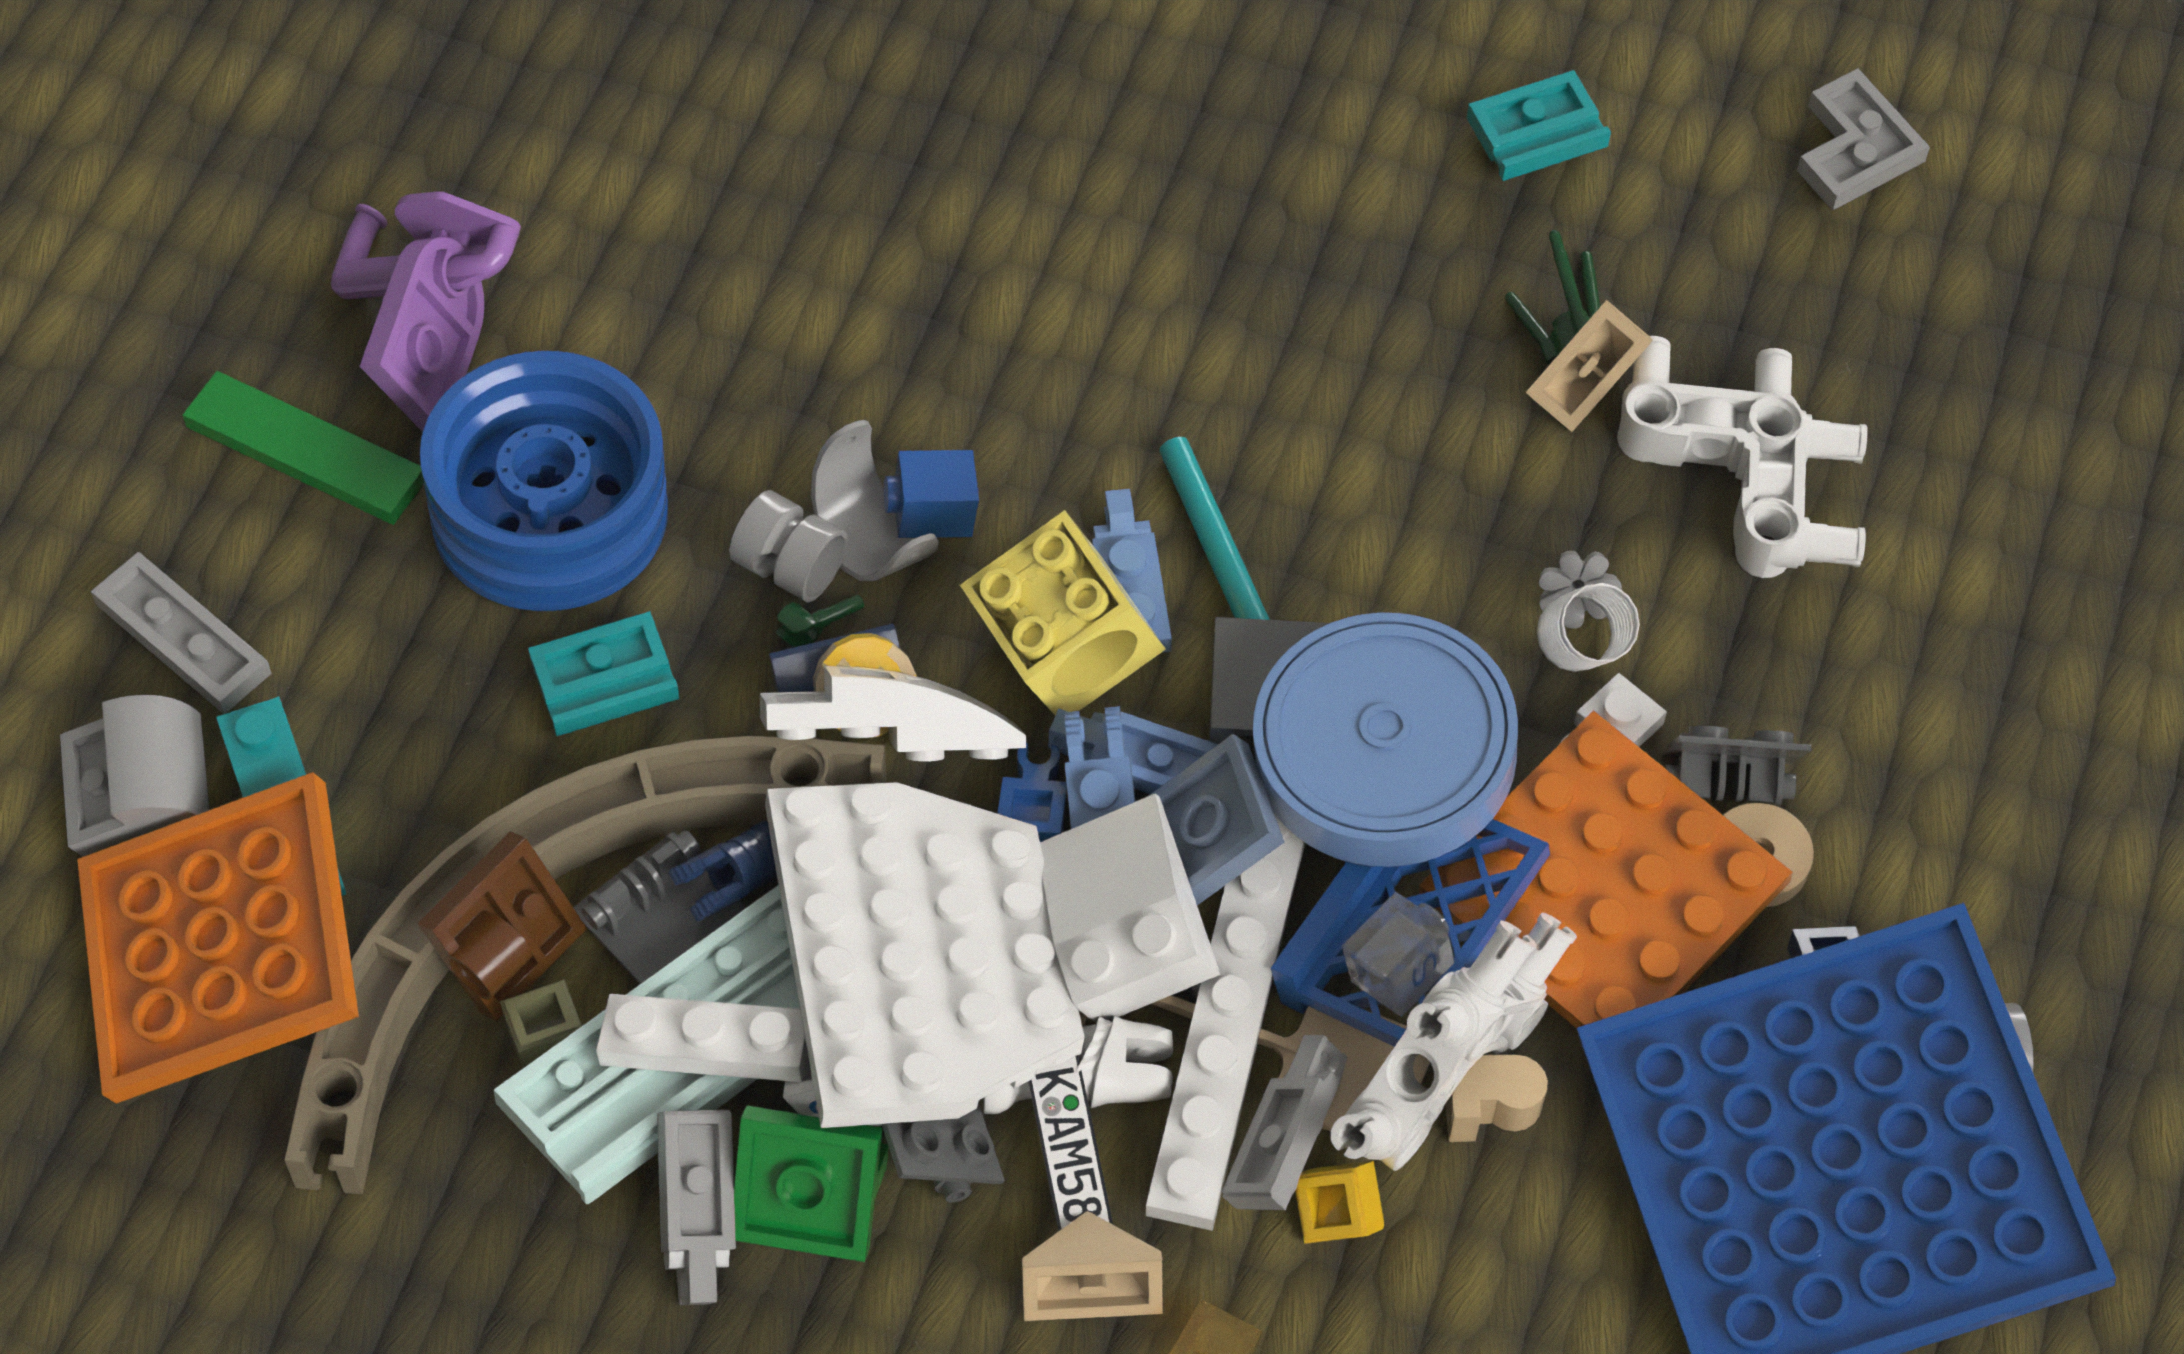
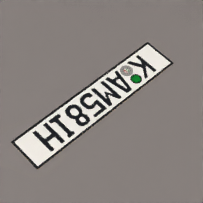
M1079 1055L1056 1067L1042 1068L1032 1080L1028 1081L1058 1231L1086 1211L1113 1224L1082 1070L1076 1074L1080 1064Z

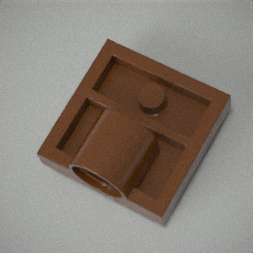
M511 831L417 923L480 1013L495 1021L503 1015L500 1001L525 993L587 929L526 837Z

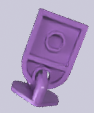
M445 192L409 194L398 200L395 216L415 239L398 256L367 258L379 229H384L388 223L386 218L373 207L366 204H358L355 207L357 214L348 229L331 279L333 291L343 299L384 296L360 367L422 432L431 411L439 399L467 373L484 318V293L481 281L499 273L508 263L521 230L520 224L513 218Z

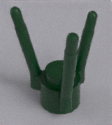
M1552 230L1549 233V240L1569 311L1560 314L1554 319L1552 323L1554 330L1551 332V337L1514 292H1508L1505 295L1507 303L1513 309L1516 316L1539 344L1545 361L1549 365L1600 308L1596 273L1591 252L1585 250L1580 256L1587 307L1586 312L1582 307L1561 234L1557 230Z

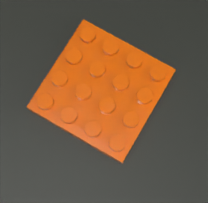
M1594 710L1506 797L1503 805L1493 818L1549 844V857L1505 921L1522 930L1518 936L1522 939L1524 935H1528L1533 929L1539 915L1546 913L1562 922L1558 927L1560 930L1568 927L1576 934L1577 938L1573 944L1569 945L1544 981L1548 987L1545 991L1547 996L1544 1000L1576 1029L1683 994L1790 883L1793 873ZM1508 848L1482 856L1488 876L1516 869L1525 855ZM1475 857L1437 867L1443 888L1481 878ZM1431 874L1419 885V894L1435 890ZM1500 891L1493 892L1495 898L1497 897ZM1486 894L1448 904L1453 924L1459 925L1481 919L1489 908ZM1441 907L1435 908L1442 914Z
M314 772L77 859L102 1095L117 1104L359 1017L326 782Z

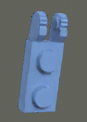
M1120 706L1105 708V715L1103 717L1104 736L1108 740L1110 758L1085 760L1083 743L1086 739L1084 720L1080 718L1079 711L1064 712L1069 762L1065 763L1071 829L1135 802L1130 756H1125Z

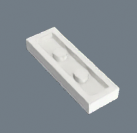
M609 994L596 1049L600 1066L802 1082L808 1053L800 1009Z

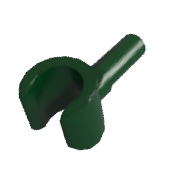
M857 594L828 608L819 609L813 614L809 613L797 602H791L777 616V620L783 626L776 630V634L794 648L815 643L822 629L829 626L830 623L863 609V599Z

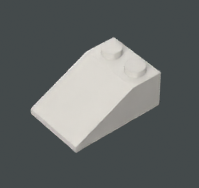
M1156 793L1040 842L1044 857L1042 879L1054 948L1074 1006H1078V1010L1096 1023L1099 1017L1110 1021L1113 1020L1114 1016L1120 1017L1221 975L1161 799Z

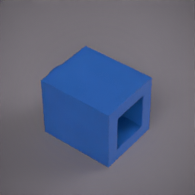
M973 450L899 451L895 476H885L884 479L885 512L896 513L898 538H918L926 534H934L936 537H972L979 504Z

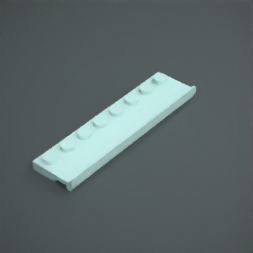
M779 885L626 995L800 1009ZM605 1009L495 1088L494 1096L496 1104L576 1189L581 1195V1199L586 1204H590L658 1153L657 1113L663 1111L716 1110L757 1079L600 1066L596 1049L605 1016Z

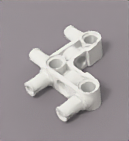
M1650 336L1653 341L1635 360L1632 383L1628 385L1622 395L1621 422L1617 435L1618 444L1622 451L1630 458L1642 462L1679 467L1683 462L1727 466L1729 472H1735V477L1741 480V495L1734 516L1733 526L1735 553L1742 569L1753 576L1761 578L1775 577L1782 574L1787 568L1797 569L1798 566H1804L1805 561L1860 567L1865 550V528L1858 527L1856 529L1810 523L1809 517H1804L1805 475L1808 458L1854 461L1861 464L1867 445V425H1850L1812 420V414H1806V411L1801 410L1797 401L1791 396L1792 355L1786 350L1768 348L1758 353L1755 367L1754 392L1669 383L1670 342L1663 337ZM1762 536L1772 537L1775 540L1765 539Z
M1546 913L1539 915L1533 929L1528 935H1524L1522 939L1518 937L1522 930L1511 923L1500 921L1496 927L1497 930L1470 968L1462 967L1461 970H1457L1455 973L1451 971L1446 974L1431 989L1422 1004L1417 1005L1410 1012L1405 1033L1367 1088L1357 1097L1347 1113L1333 1124L1331 1129V1142L1337 1150L1348 1148L1344 1153V1156L1348 1158L1358 1159L1364 1156L1367 1159L1381 1160L1394 1171L1407 1163L1422 1145L1431 1130L1432 1124L1443 1110V1106L1475 1062L1484 1053L1492 1051L1495 1054H1499L1509 1048L1511 1050L1517 1048L1538 1025L1548 1007V1002L1544 1000L1547 996L1545 991L1548 987L1544 981L1569 945L1573 944L1577 938L1576 934L1568 927L1560 930L1558 927L1562 922ZM1419 1054L1426 1057L1434 1069V1081L1429 1089L1422 1086L1416 1080L1413 1072V1064Z

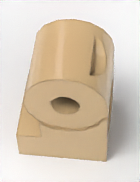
M1482 1055L1467 1071L1445 1103L1448 1141H1476L1480 1124L1493 1123L1503 1130L1514 1132L1525 1130L1532 1126L1541 1114L1547 1093L1548 1080L1542 1067L1527 1056Z

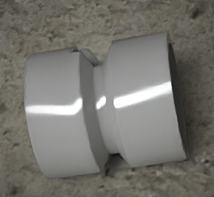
M768 490L762 492L753 500L738 522L730 544V559L762 578L774 574V584L808 603L818 598L835 577L846 553L848 533L815 514L803 519V508L774 491Z

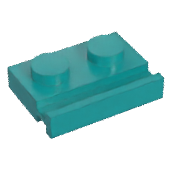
M1574 70L1468 105L1466 119L1491 162L1495 161L1499 167V176L1502 181L1606 148L1609 145L1611 131L1608 126L1603 127L1599 120L1598 109Z
M650 611L528 648L530 661L548 713L553 722L556 736L680 699L678 685L672 675L667 655Z

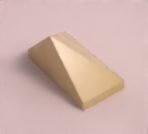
M1606 300L1531 385L1526 394L1568 430L1573 432L1650 345L1653 339Z
M1089 1211L1083 1213L1022 1258L1024 1321L1163 1314L1161 1251Z

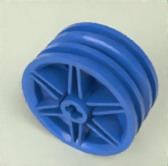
M534 351L509 355L493 360L466 374L444 393L431 411L421 438L420 461L434 541L446 566L463 584L477 594L499 604L524 610L557 611L581 607L597 602L625 587L646 568L656 554L665 534L668 520L662 431L657 414L646 395L632 380L620 371L593 358L568 352ZM581 437H588L594 440V445L587 447ZM475 480L484 487H476L472 483Z

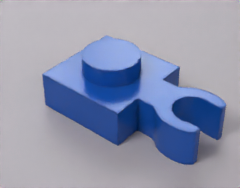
M1026 743V748H1019L1017 753L1019 778L1003 777L998 814L1035 825L1039 840L1043 842L1063 833L1067 804V782L1056 781L1060 773V752L1056 745H1052L1051 758L1046 763L1034 764L1028 761V743Z

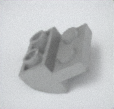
M155 695L125 696L102 702V719L60 734L69 848L83 857L209 811L201 714L182 701L169 697Z

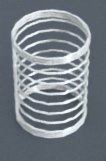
M1604 583L1585 585L1560 596L1547 605L1540 615L1537 627L1539 647L1550 662L1560 669L1573 672L1589 670L1613 662L1628 653L1637 640L1640 626L1638 611L1630 597L1616 586ZM1574 597L1591 600L1603 610L1609 620L1611 631L1609 646L1600 660L1588 658L1573 648L1566 637L1564 617L1566 608Z

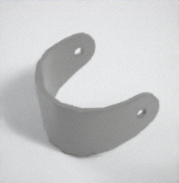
M866 420L856 421L839 429L830 436L821 448L812 471L811 499L815 515L848 533V545L840 568L859 581H876L932 556L938 548L939 541L934 534L922 535L915 539L898 538L896 514L885 512L884 489L876 472L871 452L872 427Z

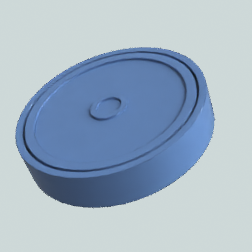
M1371 613L1347 617L1327 624L1303 637L1283 654L1267 675L1256 701L1253 718L1255 763L1273 812L1295 836L1309 846L1334 858L1368 866L1392 867L1425 862L1449 853L1471 840L1485 828L1503 805L1510 791L1517 763L1518 717L1516 704L1509 684L1498 665L1487 652L1461 632L1432 619L1402 613Z

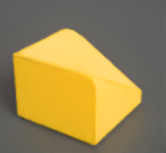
M1374 1161L1319 1167L1301 1173L1295 1192L1304 1244L1364 1237L1384 1228Z

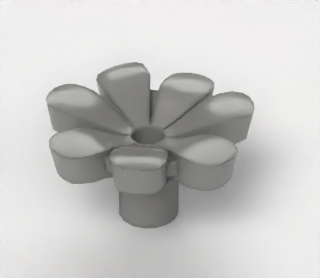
M1566 551L1561 553L1560 568H1544L1540 574L1539 586L1545 590L1540 596V607L1544 611L1552 601L1585 585L1604 583L1616 586L1622 590L1621 582L1617 576L1605 573L1609 567V562L1602 553L1594 551L1582 561L1577 552ZM1574 597L1566 608L1564 626L1567 628L1581 627L1585 611H1588L1595 619H1603L1606 615L1591 600Z

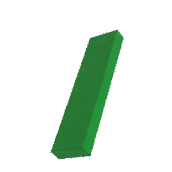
M219 371L214 373L182 415L187 428L392 525L396 523L424 484L420 465Z

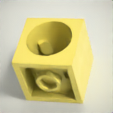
M1065 510L960 585L1024 682L1055 716L1058 709L1068 712L1080 711L1166 650L1102 556Z

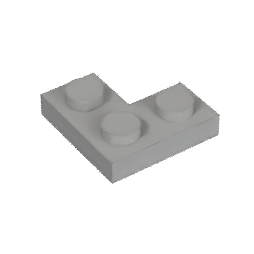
M1858 68L1811 93L1808 107L1836 138L1802 155L1797 171L1832 211L1926 161L1930 149L1929 145Z

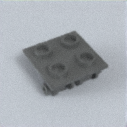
M1689 726V733H1681L1663 748L1662 755L1677 756L1676 765H1665V769L1701 798H1710L1712 762H1715L1714 799L1717 801L1723 800L1727 763L1734 764V802H1742L1746 765H1749L1747 802L1780 805L1782 799H1794L1796 792V775L1785 773V764H1791L1811 752L1812 745L1795 744L1794 733L1786 731L1759 730L1754 731V737L1739 740L1728 739V728Z
M686 830L679 835H676L674 832L669 833L658 844L642 856L636 858L633 863L620 870L617 875L573 907L587 929L639 984L646 981L747 908L738 900L707 918L696 922L689 908L695 905L696 900L712 891L717 892V890L713 886L707 871L687 884L681 883L676 886L668 873L669 869L691 859L701 851L695 838Z
M979 1103L977 1109L958 1119L882 1124L898 1177L934 1180L935 1191L944 1194L947 1202H958L969 1197L972 1193L971 1183L1001 1184L1005 1181Z

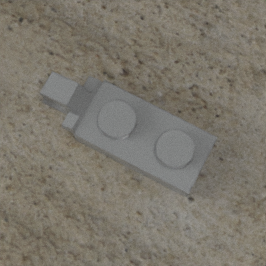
M1304 1035L1286 1075L1283 1078L1270 1079L1221 1191L1223 1193L1222 1197L1236 1209L1286 1210L1290 1198L1297 1188L1299 1177L1314 1142L1323 1127V1121L1339 1087L1347 1060L1345 1053H1341L1326 1036Z
M730 1110L663 1111L657 1113L660 1234L661 1252H664L665 1269H677L679 1305H707L716 1303V1268L729 1267L730 1250L736 1249L732 1113H730Z

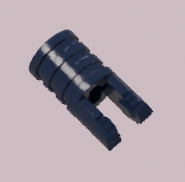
M761 821L749 830L741 833V835L733 837L725 843H719L669 869L668 873L676 886L681 883L687 884L707 871L713 886L716 888L717 892L712 891L696 900L695 905L689 908L696 922L746 897L752 891L774 879H778L768 821Z

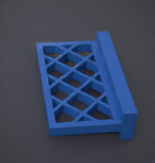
M1492 819L1477 834L1483 838L1477 839V836H1474L1457 849L1425 862L1392 867L1368 866L1346 862L1270 968L1281 1004L1302 1014L1309 1006L1395 1047L1407 1030V1027L1404 1029L1381 1018L1378 1005L1417 995L1420 1005L1425 999L1424 992L1431 991L1446 974L1451 971L1455 973L1457 970H1461L1462 967L1470 968L1497 930L1496 927L1499 922L1506 920L1549 857V844ZM1508 848L1525 855L1516 869L1488 876L1482 856ZM1475 857L1481 878L1443 888L1437 867ZM1430 869L1435 887L1434 891L1397 900L1394 888L1403 876ZM1500 891L1497 897L1495 898L1493 892ZM1486 894L1489 908L1481 919L1454 926L1448 904ZM1389 896L1390 902L1384 904V902ZM1441 907L1446 928L1408 938L1403 916ZM1391 919L1396 920L1401 940L1362 950L1359 938L1367 926ZM1466 940L1464 945L1460 948L1459 942ZM1452 945L1455 958L1448 968L1426 974L1423 982L1417 987L1413 985L1412 978L1377 988L1372 987L1367 966L1406 956L1410 974L1413 977V970L1417 968L1413 954ZM1354 946L1355 952L1348 954ZM1356 969L1361 970L1365 991L1339 998L1323 991L1333 975ZM1416 969L1415 979L1416 982L1422 980L1423 975L1419 976ZM1371 1007L1372 1013L1364 1010V1008Z

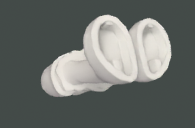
M1114 1016L1112 1022L1099 1017L1097 1024L1082 1025L1085 1038L1081 1053L1079 1054V1059L1082 1060L1076 1070V1074L1082 1070L1087 1099L1091 1101V1108L1107 1103L1157 1101L1171 1096L1172 1072L1165 1067L1146 1063L1158 1062L1171 1057L1173 1054L1171 1030L1152 1024L1124 1020ZM1029 1082L1015 1089L1009 1084L984 1097V1114H998L1010 1108L1015 1102L1032 1099Z

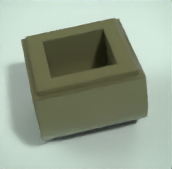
M564 980L500 1001L504 1018L522 1068L582 1027Z

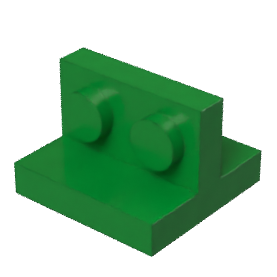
M746 1106L740 1123L734 1186L735 1241L865 1262L870 1248L874 1203L887 1167L889 1146L888 1144L881 1143L883 1128L870 1125L821 1128L819 1117Z

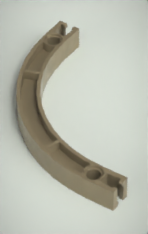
M763 736L691 740L639 750L582 768L531 791L484 819L442 851L400 892L367 933L353 956L351 965L359 1017L316 1032L302 1079L285 1156V1163L295 1188L320 1189L322 1174L314 1173L313 1167L321 1141L325 1138L345 1142L343 1155H330L328 1169L336 1171L344 1193L363 1195L379 1114L391 1072L409 1030L434 989L450 970L417 923L510 831L526 837L553 879L556 880L567 872L610 852L656 837L665 836L672 832L680 833L684 830L691 831L708 827L758 824L761 821H768L765 808L767 789L795 788L797 786L788 783L796 778L813 780L812 783L806 786L798 787L886 783L885 746L820 739L788 740ZM350 1092L355 1094L347 1104L331 1107L326 1105L334 1095Z

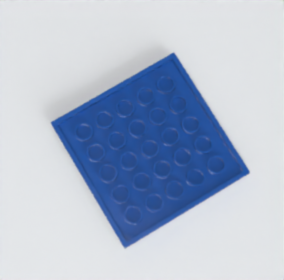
M1964 903L1577 1028L1579 1040L1690 1354H1901L2115 1286L2116 1276Z

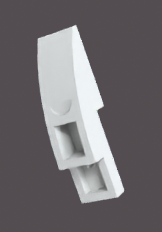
M824 666V691L760 693V719L767 730H776L777 737L781 739L802 740L814 738L816 736V729L841 728V735L845 737L868 738L879 736L880 727H889L890 743L897 752H906V759L912 761L944 759L945 750H969V756L976 759H1001L1008 757V749L1026 748V735L1014 722L990 706L961 691L928 679L900 672L866 667Z

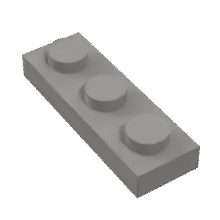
M137 552L91 591L95 604L223 714H226L272 674L268 661L140 552Z

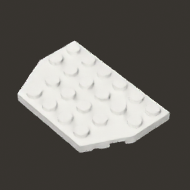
M897 782L767 789L765 808L821 1128L958 1119L977 1109L978 1101L1009 1084L1015 1089L1032 1080L1042 1068L1056 1067L1081 1053L1085 1038L1078 1006H1074L1053 944L1042 879L1044 857L1035 825Z

